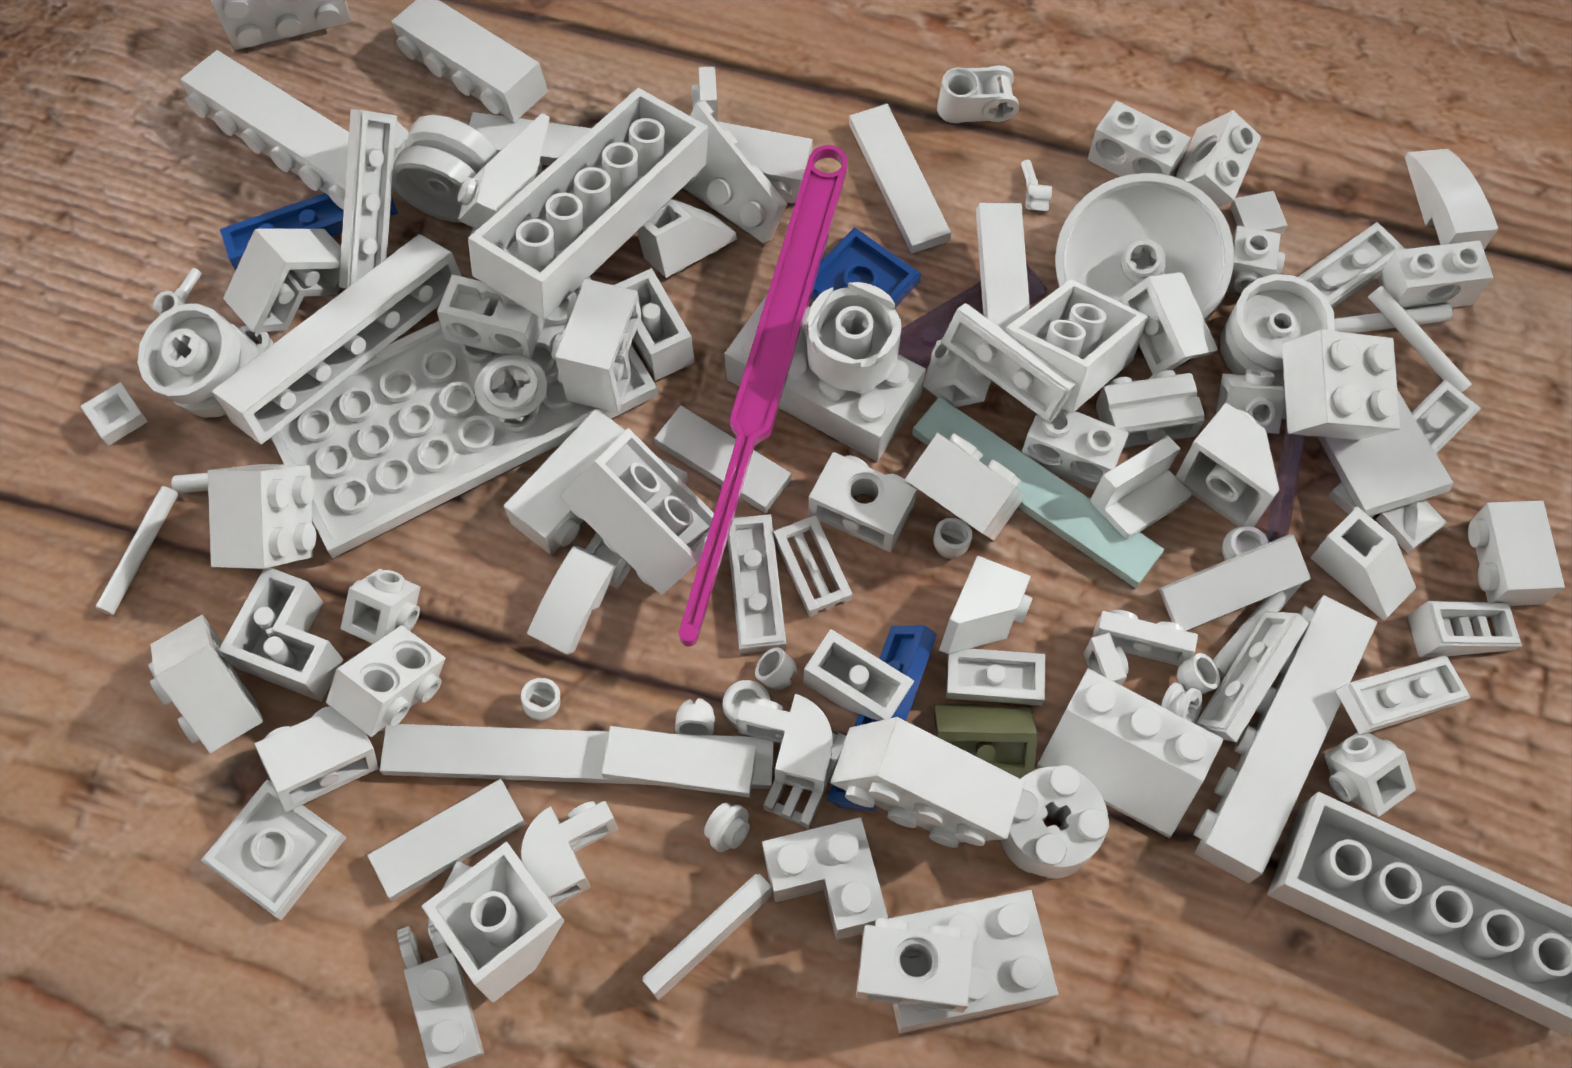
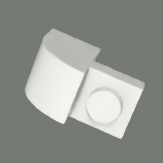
M797 694L794 695L790 712L783 711V707L780 704L771 700L755 699L754 703L742 700L737 715L738 733L781 743L775 766V782L823 794L830 769L833 746L831 727L823 711L809 699Z
M594 801L584 803L570 811L567 815L569 819L560 823L550 806L533 820L525 833L521 848L522 863L554 907L591 888L575 852L619 829L606 801L597 805Z

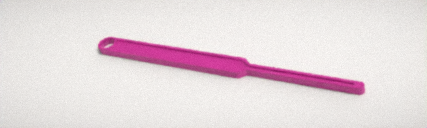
M820 146L813 150L809 156L730 416V427L737 439L679 629L680 642L687 647L695 645L698 641L754 447L771 435L847 174V156L836 146ZM822 158H833L841 164V168L834 173H823L817 170L814 165Z

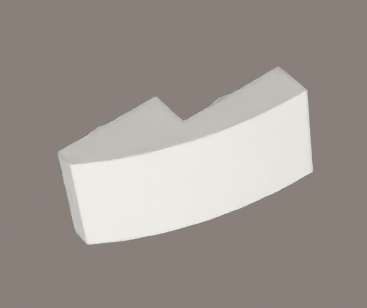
M577 545L573 546L548 587L527 634L567 655L575 652L591 611L600 607L617 565Z

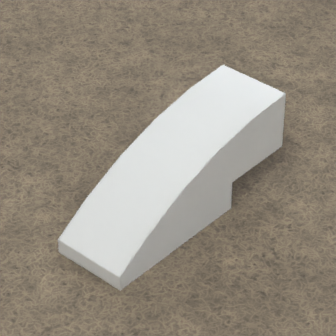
M1449 149L1407 152L1405 160L1425 226L1435 225L1440 245L1480 240L1483 249H1485L1499 229L1480 185L1467 166Z

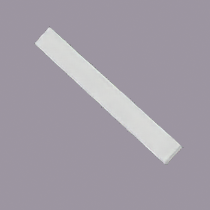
M388 724L385 728L380 772L383 775L653 785L603 778L601 773L609 736L608 731L397 724L393 727ZM676 734L756 745L757 751L751 789H771L773 741L746 736Z

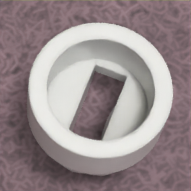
M943 519L936 526L933 536V543L937 553L949 559L961 557L970 546L972 530L967 523L960 519Z
M779 647L768 650L760 658L755 668L756 678L774 690L790 687L792 685L790 678L797 675L795 661Z
M1198 653L1186 659L1178 667L1176 679L1178 683L1184 685L1185 691L1195 688L1200 690L1202 694L1216 689L1220 684V674L1215 663L1203 653Z
M536 678L525 684L521 691V703L526 715L533 720L544 721L551 719L558 711L560 706V690L553 681L546 678ZM532 698L536 703H538V704H540V705H542V706H544V707H540V706H538V705H536V704L530 702V699Z
M700 698L696 700L695 704L690 699L686 700L677 711L675 731L678 734L712 735L715 722L713 708L708 702Z

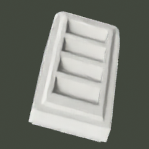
M1427 601L1408 616V622L1419 657L1511 651L1522 647L1509 603ZM1487 617L1491 618L1496 636H1491ZM1469 619H1471L1476 636H1474ZM1450 621L1453 623L1456 636H1454Z

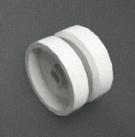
M438 115L419 117L413 123L406 137L405 148L398 154L394 162L392 185L397 193L409 204L425 214L441 220L460 223L458 219L462 203L458 202V194L463 182L467 177L473 179L498 153L493 144L483 134L463 122Z
M1281 274L1258 278L1242 291L1220 334V352L1227 367L1234 374L1246 375V371L1251 369L1265 370L1273 373L1274 377H1277L1284 386L1282 343L1320 329L1334 331V311L1327 297L1310 282L1296 276Z
M197 303L183 304L163 312L147 328L139 344L137 363L142 379L156 393L172 400L182 409L203 418L221 417L226 413L212 393V390L256 358L259 352L256 344L243 331L230 324L212 308Z

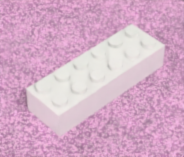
M637 88L468 237L472 276L542 319H545L583 283L584 279H587L706 165L709 126L646 91Z
M1317 792L1300 806L1267 893L1268 896L1562 1035L1572 1034V907L1323 793Z

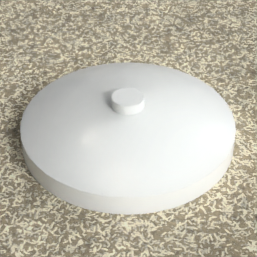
M1158 173L1125 175L1110 180L1088 193L1074 207L1064 222L1059 234L1055 254L1056 276L1059 287L1071 279L1120 302L1118 298L1148 276L1181 272L1190 287L1205 322L1212 316L1223 300L1230 283L1234 265V245L1231 231L1219 207L1196 186L1182 179Z

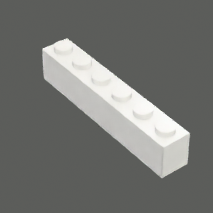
M218 50L180 79L188 94L186 102L199 117L204 118L207 116L212 119L224 133L229 136L235 134L253 152L257 154L263 152L284 172L290 170L297 174L310 189L314 191L320 189L329 195L338 207L344 210L349 142L348 131ZM392 185V193H393V192L396 191V190H395L394 186Z
M418 234L213 389L212 393L231 423L262 445L440 305L451 275L461 276L452 252Z
M1325 595L1322 596L1312 609L1304 606L1299 613L1309 625L1280 670V675L1274 687L1269 688L1256 709V712L1260 713V717L1255 727L1247 725L1234 749L1235 752L1241 754L1235 769L1230 767L1225 769L1215 788L1214 793L1221 796L1215 811L1207 809L1194 832V836L1201 839L1194 853L1195 855L1247 883H1251L1263 874L1341 704L1336 690L1351 682L1378 623Z

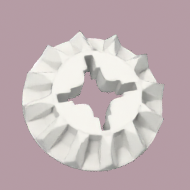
M506 355L492 360L481 370L476 379L475 394L478 403L486 415L491 414L502 423L506 419H517L522 422L524 416L531 412L538 413L543 399H547L548 381L545 372L534 360L522 355ZM507 377H511L512 382H515L516 386L520 388L518 389L517 400L513 401L508 393H504L507 391Z

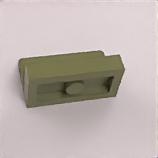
M936 704L934 706L936 737L1015 777H1024L1035 770L1037 730L1031 707L972 704Z

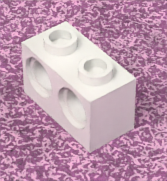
M1116 100L1096 128L1087 160L1120 177L1136 173H1158L1174 177L1183 161L1191 137Z
M453 274L437 310L445 340L504 355H522L530 359L544 325L541 317L485 283Z
M1061 409L1058 416L1051 423L1036 414L1026 436L1022 453L1053 474L1095 490L1102 476L1115 468L1129 432L1079 412L1071 413Z
M400 625L336 669L326 703L372 737L388 724L392 727L397 725L413 705L419 701L425 703L436 694L442 683L439 675L446 657Z

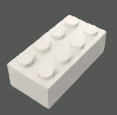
M767 295L724 353L726 380L739 387ZM808 307L779 409L878 462L921 397L926 369L898 354L896 365L891 374L866 394H858L854 391L841 390L830 386L809 368L807 320L810 307Z

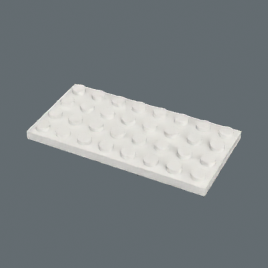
M576 289L548 317L543 319L544 325L531 359L537 362L545 372L548 381L547 399H543L538 413L531 412L524 416L522 422L517 419H506L502 423L497 417L491 414L486 415L478 403L475 394V383L481 370L492 360L506 355L447 341L444 339L440 321H437L389 344L271 437L284 465H310L311 478L315 485V494L311 502L312 521L332 558L562 444L595 409H598L567 401L563 384L558 381L559 370L557 362L552 359L554 340L558 333L564 334L568 323L567 308L570 298L573 294L578 295L580 289ZM632 345L628 351L632 377L619 413L598 409L610 419L658 396L655 382ZM507 377V391L504 393H508L513 401L517 400L518 389L520 388L516 386L515 382H512L511 377Z

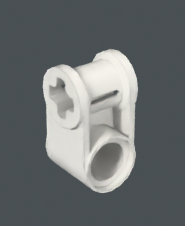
M1000 65L986 68L957 67L950 69L942 79L937 103L939 116L949 123L956 124L976 121L1002 122L1011 119L1019 111V102L1013 96L1011 87L1014 83L1013 71L1006 66Z

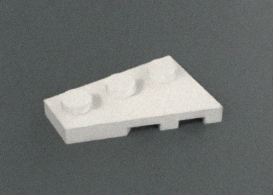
M705 100L695 102L690 116L709 126L706 165L682 188L762 243L772 240L786 209L787 202L756 164L751 165L736 147L738 141L729 130L723 131L712 117L714 111Z

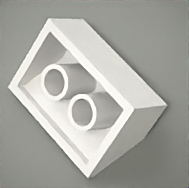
M629 428L560 495L569 504L571 511L578 518L585 520L603 538L606 546L613 552L618 553L636 570L638 577L645 584L652 586L661 596L700 561L714 515Z
M1088 668L1036 767L1069 765L1075 768L1096 786L1106 805L1170 838L1202 785L1223 742V738Z

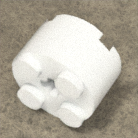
M862 282L848 283V287L834 291L832 287L822 292L813 302L807 320V356L811 371L832 387L854 391L858 394H866L872 391L876 385L883 382L896 365L902 327L901 319L895 309V303L892 298L880 288Z
M1060 765L1036 769L1021 778V780L1025 781L1008 838L1001 840V844L1007 856L1018 868L1047 878H1064L1080 870L1103 843L1109 829L1106 804L1096 786L1075 768L1069 765ZM1046 816L1050 819L1057 818L1061 823L1060 828L1056 825L1047 827L1043 822Z

